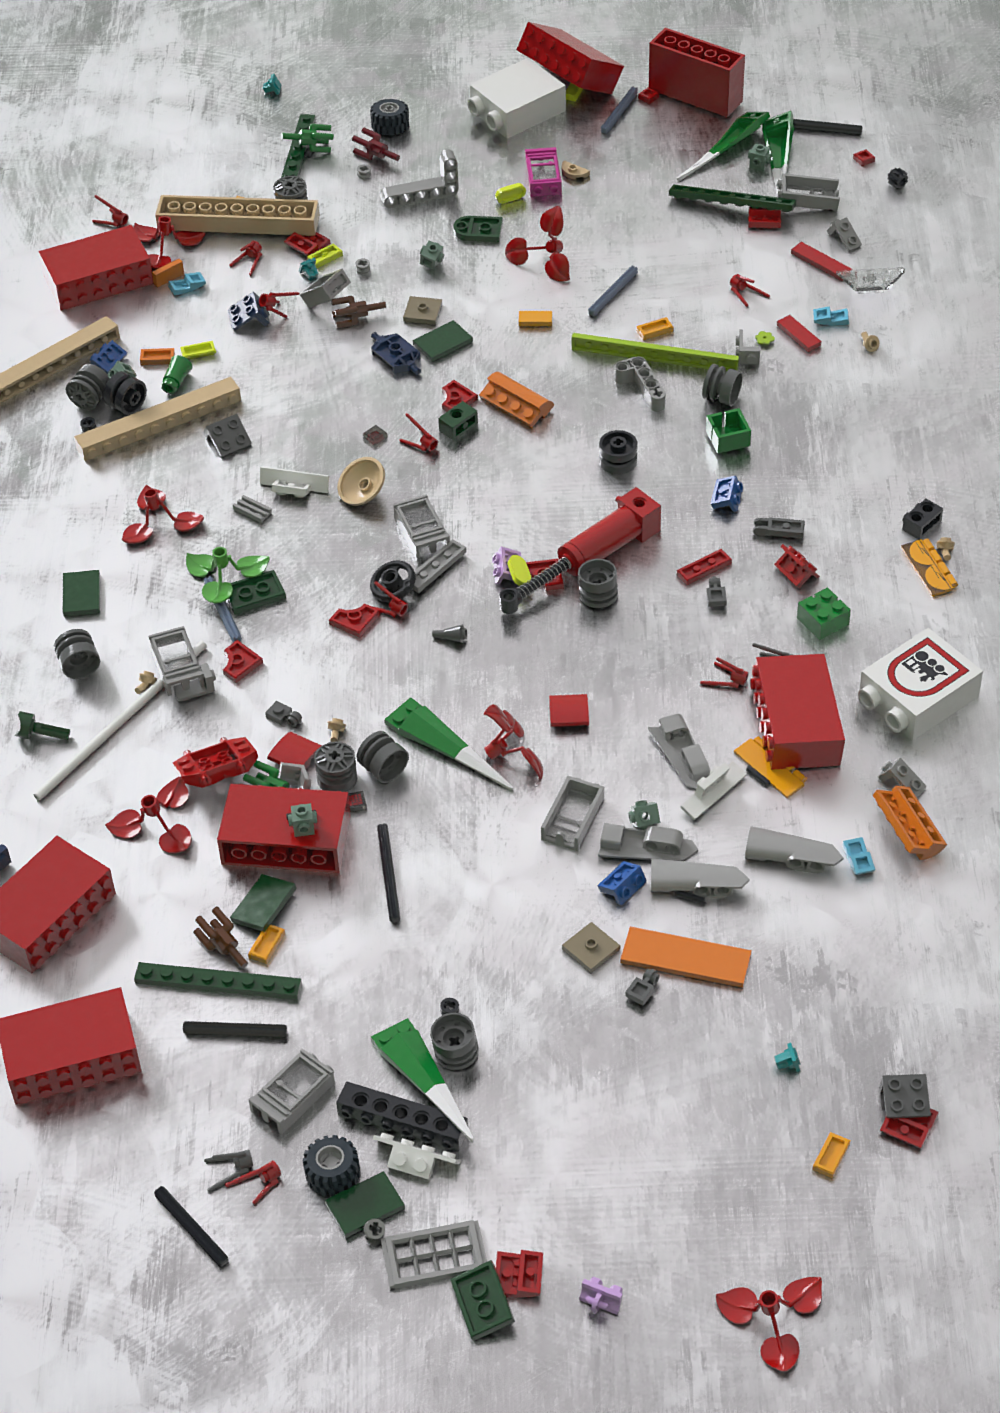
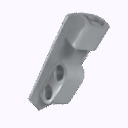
M673 714L659 719V727H648V730L685 785L696 790L697 782L702 777L707 778L709 776L710 768L700 745L695 744L682 715Z
M604 823L598 856L685 861L697 853L698 848L692 840L683 839V833L677 829L648 826L646 830L626 828L622 825Z
M753 826L749 830L745 852L746 859L786 862L787 867L792 870L821 873L824 871L825 865L835 866L844 859L833 844Z
M651 859V892L693 891L695 895L697 894V896L705 898H726L732 894V889H742L750 881L742 871L734 866Z

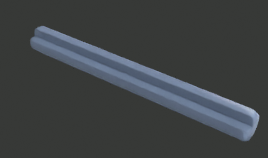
M632 86L601 126V133L607 134L637 95V87Z
M633 265L630 266L590 306L588 314L595 316L638 273V268Z
M213 577L205 578L204 584L214 581ZM225 601L214 603L232 642L234 643L236 640L241 641V634Z

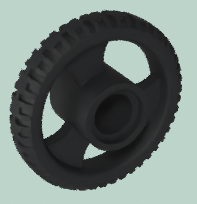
M394 560L385 563L371 577V592L378 600L391 602L392 599L374 584L375 581L379 582L381 578L383 583L380 585L397 598H404L415 585L416 574L414 569L405 561ZM398 570H406L408 572V579L403 580Z

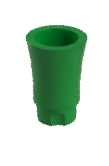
M181 355L172 356L166 374L163 377L161 389L166 393L174 394L192 370V363Z

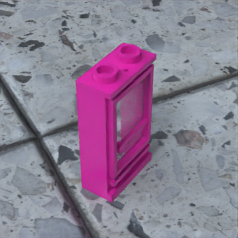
M556 147L525 149V164L530 197L562 195V181Z

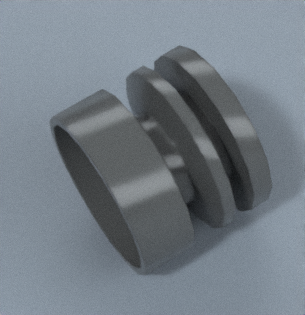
M285 176L274 183L275 199L308 200L307 185L302 178Z
M85 364L66 385V394L79 408L92 410L103 398L105 386L110 378L98 366Z
M712 364L704 379L702 397L707 400L711 399L714 402L719 398L721 404L733 406L741 390L742 372L729 369L726 372L725 367Z
M593 559L580 566L578 581L581 601L592 608H603L613 604L618 598L617 569L615 565L605 559Z
M83 629L67 630L60 634L54 642L57 659L63 673L67 677L72 679L85 678L99 668L100 657L88 631Z
M377 731L369 735L362 742L357 751L356 758L357 762L367 771H370L381 783H388L396 779L404 771L409 760V753L401 745L395 743L387 733Z
M338 741L322 745L314 756L319 787L324 791L347 792L351 790L358 779L354 750L348 744Z
M448 1013L435 1020L431 1026L430 1036L437 1062L449 1070L464 1069L474 1063L478 1057L479 1047L475 1028L469 1017L461 1013Z

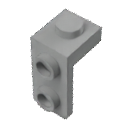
M847 217L841 220L837 219L830 224L831 226L827 230L829 236L838 233L848 252L862 245Z
M739 329V336H736V346H739L736 347V356H739V364H759L760 347H743V329Z
M207 663L200 665L204 675V687H201L198 679L189 681L190 688L188 690H183L181 684L173 687L179 702L215 691L213 681L216 680L214 670H210Z
M901 758L892 763L890 761L885 763L881 768L882 772L878 776L882 782L894 777L901 786L910 787L916 798L926 788L923 781Z
M281 762L278 778L289 782L290 785H298V788H311V779H309V773L306 772L304 765Z

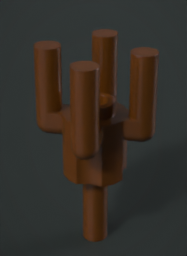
M353 296L331 300L332 306L348 303L346 308L332 311L333 318L350 316L351 320L335 322L336 329L356 326L359 324L358 318L368 316V311L386 308V302L367 305L366 301L355 302Z
M218 906L212 909V913L217 919H213L210 925L201 915L198 916L195 922L201 929L196 928L193 934L206 949L212 952L217 948L222 955L230 954L241 968H245L248 962L236 949L238 941L230 933L234 925Z

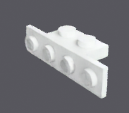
M261 466L260 484L272 486V492H277L279 495L294 494L295 497H304L310 491L328 493L329 475Z
M734 761L728 765L724 762L720 767L715 766L707 778L702 777L697 782V789L694 795L685 801L680 808L693 820H696L740 782L747 773Z
M383 1132L381 1136H373V1140L393 1145L387 1167L425 1179L431 1178L436 1158L454 1164H460L461 1160L455 1159L456 1154L447 1151H443L442 1154L435 1153V1148L427 1145H422V1148L414 1146L415 1142L402 1138L401 1142L393 1140V1135Z

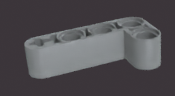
M633 357L615 364L614 379L617 383L625 384L634 381L651 410L659 412L665 409L666 393L644 358Z

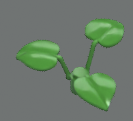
M224 547L213 549L212 556L191 553L186 555L187 569L192 576L205 577L209 571L213 572L215 567L218 568L219 581L208 582L202 588L203 598L210 603H222L232 595L233 587L231 583L222 582L221 569L226 568L229 561L237 571L241 570V574L244 577L253 578L260 576L265 571L270 560L269 556H246L240 558L236 565L231 555H227V550Z

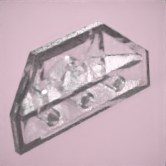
M903 267L836 271V274L849 287L857 291V294H867V291L884 293V290H889L905 273Z

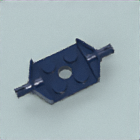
M376 332L371 334V338L376 341L371 347L372 355L376 353L392 366L393 373L412 371L415 375L421 373V369L416 366L421 359L420 352L399 334L395 333L386 336H380Z

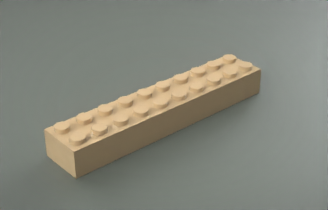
M161 195L155 217L157 224L159 217H170L171 225L174 226L175 231L292 235L296 232L300 235L315 236L320 212L318 200Z

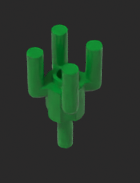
M310 124L309 130L301 129L299 134L282 133L281 138L299 140V145H309L311 152L331 153V147L316 146V144H329V140L334 139V134L317 133L316 131H331V125Z
M256 760L253 766L268 773L269 776L260 772L257 773L256 778L249 774L243 776V781L256 786L290 787L289 782L278 778L279 770L258 760Z

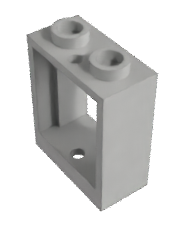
M339 269L319 277L300 296L307 307L311 308L332 300L351 281L344 270Z

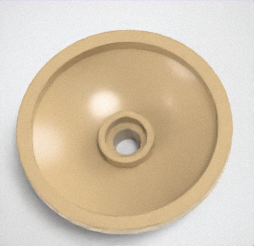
M362 457L351 462L343 470L338 481L337 489L340 498L352 506L363 505L375 498L385 480L383 465L372 457Z

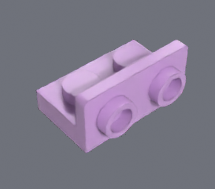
M501 546L498 552L494 553L492 563H494L493 576H495L496 584H500L503 578L513 581L507 562L512 555L521 557V552Z

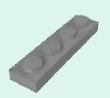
M452 539L415 571L416 580L412 589L418 593L421 592L467 552L466 547Z

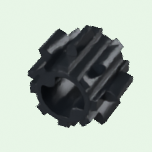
M900 167L892 169L888 173V183L896 189L904 187L908 182V173Z

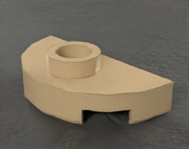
M565 160L562 162L563 175L567 178L576 180V177H583L584 179L590 175V170Z

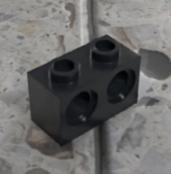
M925 498L921 503H917L914 509L903 516L902 530L918 540L921 539L942 521L943 508Z

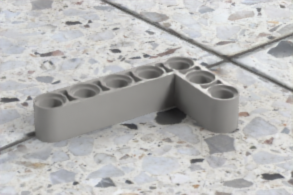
M445 149L440 153V177L383 188L380 196L384 206L393 208L457 194L459 190L458 163L453 151Z

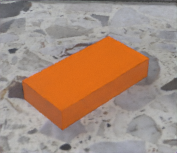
M178 258L153 271L154 285L158 288L184 275L183 261Z
M141 349L140 365L169 364L171 357L175 355V349Z

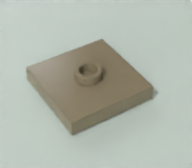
M410 296L403 316V322L436 325L442 307V299Z
M590 922L562 944V950L592 973L620 950V945L593 922Z

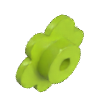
M760 331L755 336L758 344L769 345L770 342L775 340V337L770 332Z

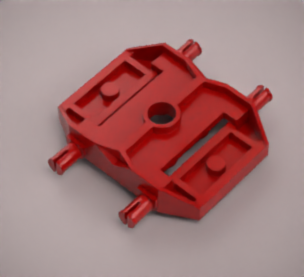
M223 737V739L219 740L220 743L192 753L190 750H187V752L185 750L183 756L172 763L174 770L184 784L204 788L225 778L249 772L258 759L257 750L246 737L229 740ZM233 754L236 760H233L230 755Z

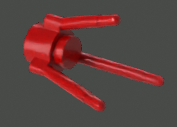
M94 196L110 208L109 211L113 213V222L92 220L93 223L115 227L127 224L128 214L123 213L99 196Z
M254 240L242 247L240 251H246L229 264L232 267L246 255L251 258L256 257L249 276H252L258 260L262 256V246Z
M736 274L730 280L731 291L738 296L746 307H748V303L738 292L740 290L743 291L746 287L770 298L769 294L747 283H754L755 281Z
M263 293L259 298V304L262 307H266L267 311H272L287 318V315L273 308L276 304L280 303L275 297L295 296L300 293Z
M406 413V417L424 435L420 439L421 445L404 439H399V441L418 448L423 452L435 450L438 440Z
M375 581L374 584L392 600L389 603L391 611L378 607L374 608L394 618L396 615L403 616L408 609V604Z
M717 657L716 660L718 662H714V665L731 672L730 680L733 683L700 681L701 685L728 686L738 689L739 685L745 686L749 672Z
M272 1160L261 1168L226 1183L225 1187H230L259 1174L261 1180L264 1183L268 1181L269 1184L252 1201L255 1205L273 1186L279 1183L277 1178L281 1176V1170L276 1162Z

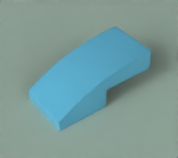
M200 272L187 273L182 280L169 281L168 287L173 295L176 296L194 291L205 285L206 281Z
M830 306L813 309L814 323L830 326L849 324L847 308L831 311Z
M863 837L843 841V849L855 875L875 871L871 854L867 852Z

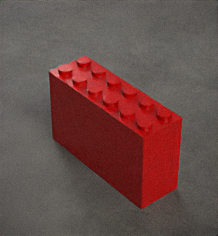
M532 22L527 23L516 49L579 88L613 94L624 68L622 64L562 29Z
M664 28L649 43V88L660 94L728 117L743 102L744 54L668 28Z
M132 225L38 251L43 277L60 311L154 284L150 257Z
M825 654L756 657L755 665H752L753 678L750 679L751 690H754L753 701L758 706L756 707L757 718H760L759 729L760 733L764 735L762 743L763 747L767 749L765 757L766 762L770 763L771 770L786 769V767L841 766L845 737Z
M230 784L217 837L221 865L340 874L351 820L348 792ZM311 803L312 810L317 811V823H314L315 834L295 837L293 826L289 827L286 814L291 813V806Z
M56 835L0 887V953L31 974L42 967L51 955H54L66 941L71 939L79 928H82L94 914L100 911L106 902L114 897L116 891L111 869Z
M121 987L0 1018V1045L15 1105L25 1104L36 1099L48 1098L55 1094L67 1093L78 1088L90 1087L97 1083L109 1082L116 1078L132 1076L142 1072Z

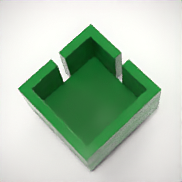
M740 408L725 411L724 427H722V412L706 415V432L717 454L751 446V429Z
M827 587L815 593L814 598L810 596L798 602L797 619L821 640L849 625L851 609L841 599L838 600V597Z

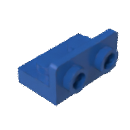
M112 340L108 344L105 343L100 348L98 354L94 353L89 361L90 364L98 366L108 374L116 362H121L128 352Z
M736 475L716 480L710 503L713 509L730 506L733 512H737L743 492V484L739 482Z
M623 861L597 886L600 892L613 895L617 904L623 905L647 880L640 865Z

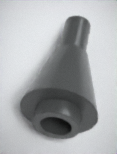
M461 624L444 630H433L432 637L463 643L464 639H467V629Z

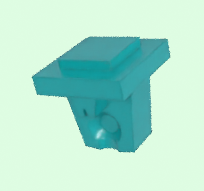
M271 74V78L263 84L262 89L265 93L274 91L278 95L282 85L276 75Z
M315 257L300 263L298 272L304 273L309 280L318 277Z
M788 1043V1049L774 1056L778 1069L789 1067L795 1068L796 1072L801 1071L799 1067L801 1063L796 1048H793L792 1043Z

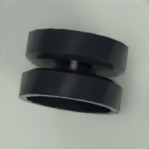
M120 371L108 380L103 394L104 402L125 415H131L136 413L143 405L147 388L143 381Z
M623 430L609 431L604 434L599 441V464L601 468L608 473L619 475L632 471L637 465L638 442L636 437Z

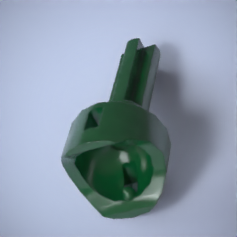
M19 711L20 730L14 736L30 739L34 732L36 734L69 740L71 729L36 722L35 714Z

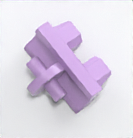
M594 1276L590 1280L584 1279L579 1300L592 1305V1313L596 1314L599 1308L617 1315L622 1301V1287L613 1285L610 1288L602 1286L603 1282L601 1279Z

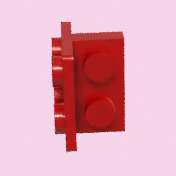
M784 544L780 546L785 553L774 565L798 588L811 575L817 579L820 577L816 573L817 568L808 562L799 551L797 552L791 545L789 547H786Z

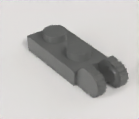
M769 517L756 518L754 521L753 533L755 535L765 536L767 534L803 538L804 520Z

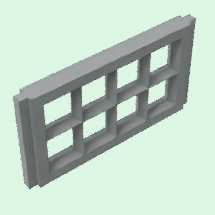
M478 1220L387 1236L381 1239L390 1289L453 1278L487 1262ZM467 1231L470 1245L456 1248L453 1233ZM448 1235L451 1249L436 1251L434 1237ZM428 1238L431 1253L417 1255L414 1241ZM409 1242L412 1256L397 1259L395 1245ZM471 1250L474 1264L460 1266L457 1252ZM452 1253L455 1268L440 1270L438 1256ZM432 1257L435 1272L421 1274L418 1260ZM413 1261L415 1275L401 1278L398 1263Z

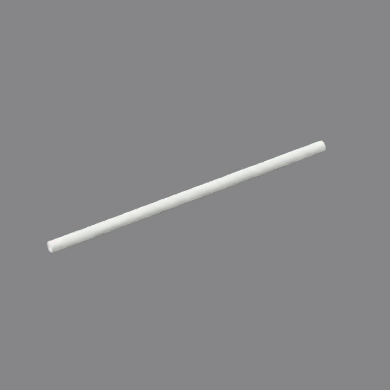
M202 640L193 647L196 657L207 648V644ZM189 657L181 659L171 668L189 664L191 660ZM161 677L33 794L34 798L37 801L42 800L165 687Z

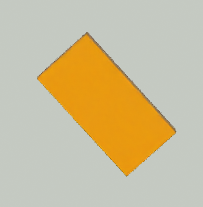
M519 311V326H552V311Z
M665 317L636 326V331L644 341L673 332L674 327L668 318Z
M270 924L265 932L261 931L248 953V958L267 964L284 937L285 929Z
M830 1132L813 1164L812 1170L833 1179L850 1146L851 1140Z

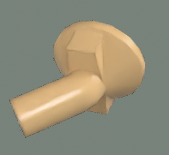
M862 332L861 337L865 349L869 352L876 351L880 344L878 337L875 335L868 336L867 332Z
M942 537L936 542L937 549H941L944 560L949 561L951 559L949 551L954 549L955 542L951 541V538Z
M145 670L143 673H139L138 681L142 683L134 689L135 692L140 694L150 684L153 685L157 681V678L154 677L155 674Z
M332 718V721L327 722V729L332 730L331 742L338 741L339 732H344L346 724L343 723L344 720Z

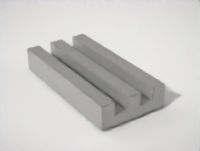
M245 495L241 497L242 500H237V504H233V510L260 523L272 513V508Z

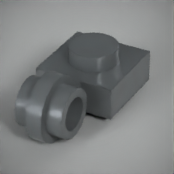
M712 576V578H709V588H706L708 607L727 606L725 587H721L720 578Z
M277 700L265 712L267 719L280 725L286 721L288 725L295 727L299 726L302 722V716L299 712H292L291 707Z
M647 969L642 979L638 977L634 979L626 990L625 996L644 1006L655 991L653 985L657 984L660 974L655 969Z

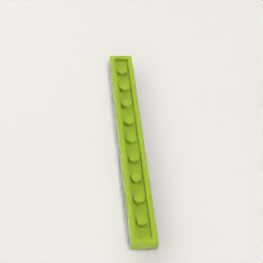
M573 333L571 337L572 350L626 358L642 357L647 361L709 369L712 364H716L719 367H725L726 372L729 369L738 371L739 356L580 333Z

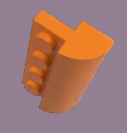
M501 372L492 373L487 378L488 384L479 394L482 400L533 428L540 417L545 418L554 407L552 401Z
M895 786L892 791L876 790L873 797L877 805L882 809L887 821L891 823L896 835L900 837L905 845V849L909 853L916 854L919 860H926L939 854L947 846V843L910 787Z

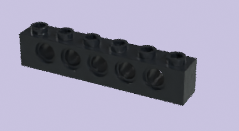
M346 1081L336 1101L337 1112L344 1118H353L367 1125L373 1124L386 1131L392 1130L406 1137H415L426 1143L441 1145L448 1150L454 1149L459 1151L466 1137L440 1109ZM463 1117L468 1126V1118Z

